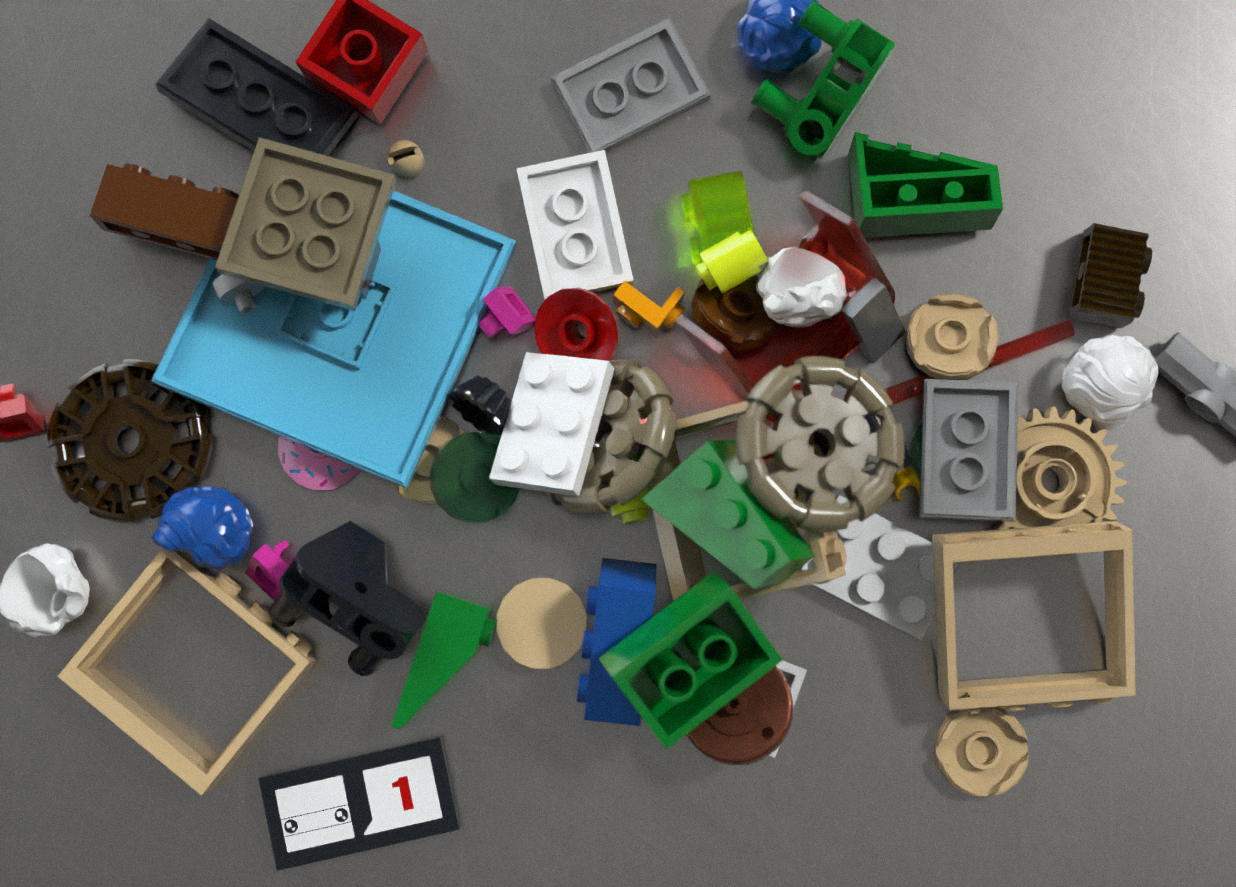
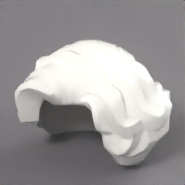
M796 247L783 248L777 254L769 257L756 283V291L763 298V305L767 315L779 324L795 328L808 327L840 313L843 302L847 297L845 276L837 265L821 255Z
M1110 335L1103 338L1090 339L1078 349L1075 356L1064 368L1062 389L1065 392L1068 403L1085 417H1091L1092 424L1096 429L1114 430L1123 427L1139 408H1143L1151 402L1152 390L1155 387L1158 376V365L1150 350L1144 348L1140 342H1137L1131 336L1120 337Z
M45 543L21 553L11 563L0 585V612L15 632L24 633L34 638L41 635L53 636L65 624L83 614L88 604L90 587L88 580L84 579L74 561L73 553L59 545Z

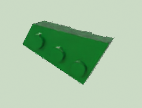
M858 132L854 133L848 153L857 238L992 230L1003 210L997 165L940 152L939 156L912 150V145L897 142L896 146L869 140V135Z
M710 440L705 442L641 499L754 589L781 584L815 556L789 518L779 519L770 513L753 495L747 485L751 481L744 464L739 466L735 440Z

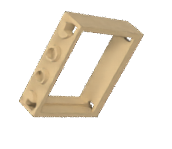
M791 390L795 401L804 397L802 390ZM743 401L676 420L674 439L667 458L662 457L654 472L657 476L647 486L648 493L680 465L675 439L737 423L739 416L745 415L749 403ZM811 433L809 437L810 450L816 456L823 457V453L820 447L815 444L813 433ZM642 446L639 448L640 458L645 450ZM798 489L800 502L804 503L807 492ZM652 508L673 601H675L706 577L700 547ZM807 530L811 549L815 555L816 567L796 571L778 585L754 589L747 583H741L730 587L739 599L845 576L844 566L847 562V555L843 542L837 538L836 531L818 532Z
M1118 521L932 535L939 697L949 710H968L970 714H976L981 712V708L999 706V708L1007 711H1021L1026 709L1028 704L1045 703L1051 707L1061 708L1072 706L1076 700L1091 699V701L1096 703L1110 704V699L1136 696L1133 531ZM1104 551L1106 670L957 681L953 562Z
M162 548L57 677L196 792L204 795L216 787L318 659L310 653L313 646L304 637L293 630L287 635L274 624L269 616V609L257 601L251 605L238 595L242 588L233 579L222 572L216 577L207 568L195 564L192 555L188 552L180 550L170 552ZM177 568L182 570L294 662L292 667L213 764L205 760L95 669Z

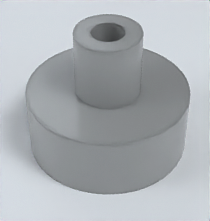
M221 274L213 282V288L221 304H236L240 314H248L257 309L254 297L262 291L263 285Z

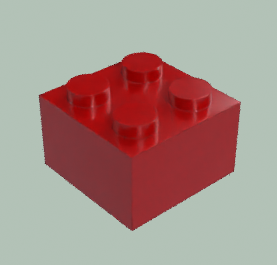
M336 0L295 62L306 78L357 108V111L381 125L425 58L428 48L421 32L371 1Z

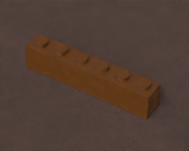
M107 164L90 213L91 218L102 230L218 260L239 198L237 193L221 187H214L212 191L196 188V184L192 181L175 175H170L168 180L151 176L152 173L149 170L134 164H124L123 168ZM378 240L359 297L366 300L381 252Z

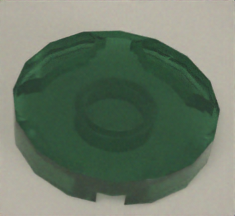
M487 432L462 433L447 440L435 453L429 470L430 489L437 504L450 517L465 523H484L505 514L516 501L520 488L496 485L489 479L501 438Z

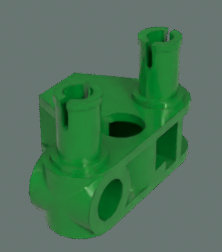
M814 0L803 14L798 26L832 47L830 52L833 55L805 99L797 100L771 83L769 79H766L756 92L751 104L758 106L784 124L783 129L786 130L784 135L790 139L792 146L798 152L805 155H815L822 160L891 59L897 43L858 18L855 21L845 22ZM844 60H847L863 72L860 74L843 63ZM807 120L812 122L814 120L818 121L822 125L824 135L820 133L817 136L809 131L810 126L807 124Z

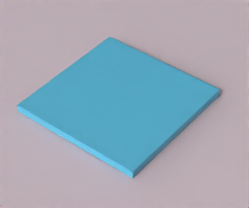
M393 190L378 237L381 252L366 300L359 298L355 311L264 286L262 291L254 297L257 309L248 314H240L236 304L223 305L220 303L213 288V282L221 274L215 268L217 260L210 259L151 381L160 387L408 489L447 402L448 395L451 393L480 328L478 323L484 318L488 310V306L483 299L493 289L498 287L516 247V240Z

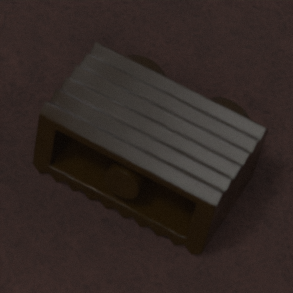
M1093 223L1084 230L1068 318L1115 328H1123L1133 323L1134 318H1139L1145 301L1144 292L1139 290L1141 275L1148 272L1152 260V248L1147 247L1148 233Z

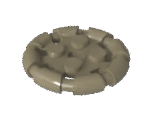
M823 356L798 358L795 360L794 365L787 368L779 365L758 381L746 398L749 405L745 415L739 416L736 452L739 466L744 464L751 481L747 484L749 489L770 513L781 520L787 517L796 521L798 528L809 531L830 532L846 529L848 522L856 519L863 522L885 504L896 487L892 483L896 470L900 471L903 468L905 442L901 422H895L889 405L894 403L883 387L862 369L855 372L844 367L845 362L843 360ZM801 384L805 397L795 401L791 390L794 385ZM836 384L847 389L843 401L830 396ZM766 413L777 417L772 430L763 423ZM871 413L878 431L869 434L870 427L868 422L862 417ZM813 431L823 433L829 441V451L825 457H818L810 450L809 437ZM774 452L781 470L769 475L762 456ZM866 459L878 464L874 476L862 472ZM795 488L807 492L804 503L794 499ZM843 488L848 502L840 504L837 503L832 491Z
M629 359L610 360L611 365L615 369L580 496L544 492L555 505L563 504L566 511L582 515L606 513L610 511L612 505L617 503L625 505L634 499L657 476L654 471L662 457H668L676 427V414L670 409L673 403L670 389L663 378L648 366L641 368L639 362ZM612 429L606 444L599 447L601 437L605 432ZM640 446L645 448L644 453L639 461L636 462L633 458Z

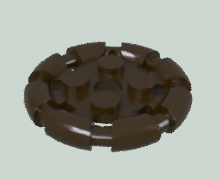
M124 359L123 364L109 366L108 363L97 366L81 375L68 387L70 393L62 404H56L51 415L47 432V448H52L54 463L50 464L53 475L61 489L74 503L80 501L90 508L89 513L98 518L112 522L135 523L138 517L150 515L154 519L162 516V509L171 496L185 488H191L198 477L203 478L207 470L212 451V434L207 433L205 418L209 417L204 404L154 384L151 380L159 363L140 359ZM125 382L127 395L114 398V384ZM158 389L168 394L161 405L150 400V397ZM88 402L94 408L83 420L77 414L84 404ZM186 421L189 436L178 438L179 433L174 423ZM134 428L139 434V444L132 452L123 453L118 447V436L124 429ZM83 441L85 457L73 459L71 445ZM171 460L182 466L174 480L162 474L169 466ZM95 476L107 482L100 492L91 487ZM130 486H143L145 498L132 499Z

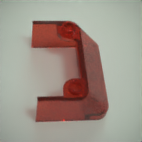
M805 190L799 197L816 223V226L803 237L799 248L821 255L840 268L845 276L847 292L843 306L874 277L886 286L894 304L895 291L854 219ZM842 311L831 318L821 320L808 327L795 328L780 324L776 334L765 345L753 349H739L724 345L682 314L675 320L705 361L745 400L758 381L779 365L787 368L794 365L795 360L798 358L812 356L844 360L858 346ZM801 384L794 385L792 390L803 391ZM766 414L765 418L773 422L777 418L771 414Z

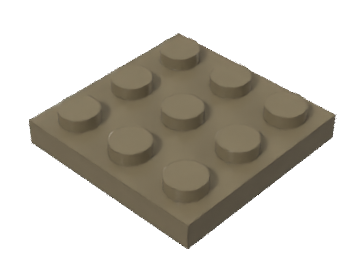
M259 137L215 266L216 270L220 274L355 311L396 184L395 175Z

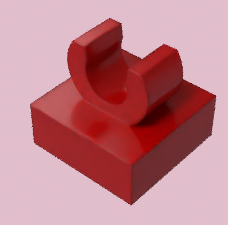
M14 383L0 386V442L45 432L44 416L24 394H16L17 390Z

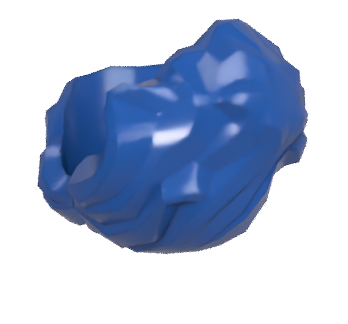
M748 0L746 14L737 26L739 46L743 50L747 62L762 70L774 73H791L801 65H805L813 55L818 53L822 40L798 26L803 14L814 0Z
M213 486L191 487L175 493L164 505L162 516L158 521V528L153 534L152 540L156 545L170 552L180 550L190 553L195 564L201 567H209L212 570L221 571L224 568L235 565L246 553L250 545L249 538L253 524L248 509L225 488L216 489Z

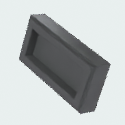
M875 277L841 309L863 356L872 363H875L906 333L886 286Z

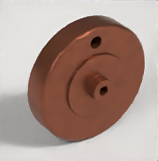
M775 666L687 733V737L701 753L719 763L747 765L766 758L782 744L792 724L793 699L784 675Z

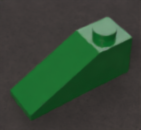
M436 592L391 727L401 729L406 726L479 652L481 645L489 647L497 624L496 620L490 619L492 608L444 592Z

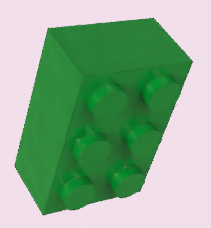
M714 571L599 658L613 680L666 750L783 661L733 589Z

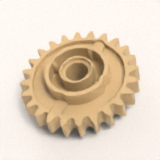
M1056 407L1048 408L1044 418L1037 408L1028 411L1027 421L1018 414L1016 520L1014 522L998 521L994 530L1096 523L1102 520L1108 522L1116 521L1117 516L1111 511L1110 506L1124 504L1125 500L1115 494V489L1127 485V481L1115 476V471L1125 466V462L1112 461L1111 455L1117 450L1118 445L1105 446L1102 443L1107 430L1103 429L1092 433L1090 431L1092 418H1085L1077 424L1075 422V410L1072 409L1066 411L1061 418H1059ZM1046 468L1053 470L1059 478V487L1054 493L1048 492L1041 482L1042 473Z

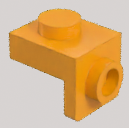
M626 281L621 284L613 295V303L618 306L615 312L620 318L634 328H637L641 323L656 335L663 326L670 330L686 309L680 304L684 299L685 292L678 287L661 308Z

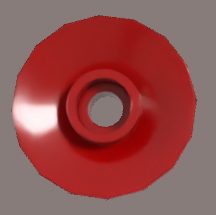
M580 287L563 288L548 296L537 311L534 331L536 344L541 354L606 360L609 362L613 358L618 342L616 320L609 306L595 293ZM580 322L586 328V337L579 332L578 325Z

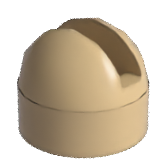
M399 140L390 147L387 153V163L396 176L408 179L415 177L421 172L424 166V156L419 146L414 142ZM414 150L415 155L407 156L394 162L393 158L395 156Z

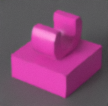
M511 286L497 287L483 299L492 312L483 318L478 325L488 338H492L494 335L498 337L506 330L511 335L523 333L535 324L536 316Z
M286 541L279 542L273 550L267 544L263 545L252 555L245 574L274 601L277 600L281 593L279 581L281 575L288 567V564L280 558L289 546Z

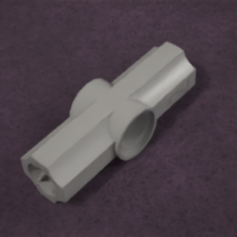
M1179 332L1174 334L1153 356L1158 365V372L1187 395L1185 401L1194 412L1210 422L1220 423L1236 437V371L1226 364L1214 363Z

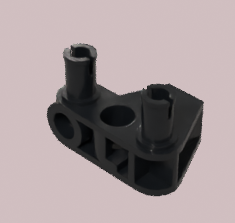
M352 521L333 529L300 548L281 575L279 581L281 593L269 608L271 620L281 627L293 626L300 613L304 611L357 644V648L348 657V665L352 671L361 676L371 675L383 658L395 659L400 657L412 636L422 625L423 620L418 605L411 598L387 584L386 543ZM330 602L339 607L334 615L331 614L329 609Z

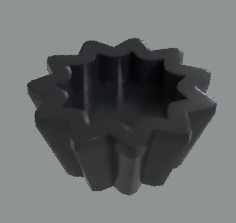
M476 376L456 386L448 395L454 402L452 407L461 413L463 420L472 423L478 431L484 430L490 436L502 434L511 400L497 383L491 382L487 377Z

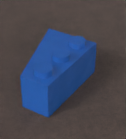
M602 558L598 587L589 586L586 614L595 615L594 631H584L581 659H590L589 675L580 674L577 702L586 703L584 720L640 726L641 715L613 680L599 658L653 617L657 564Z

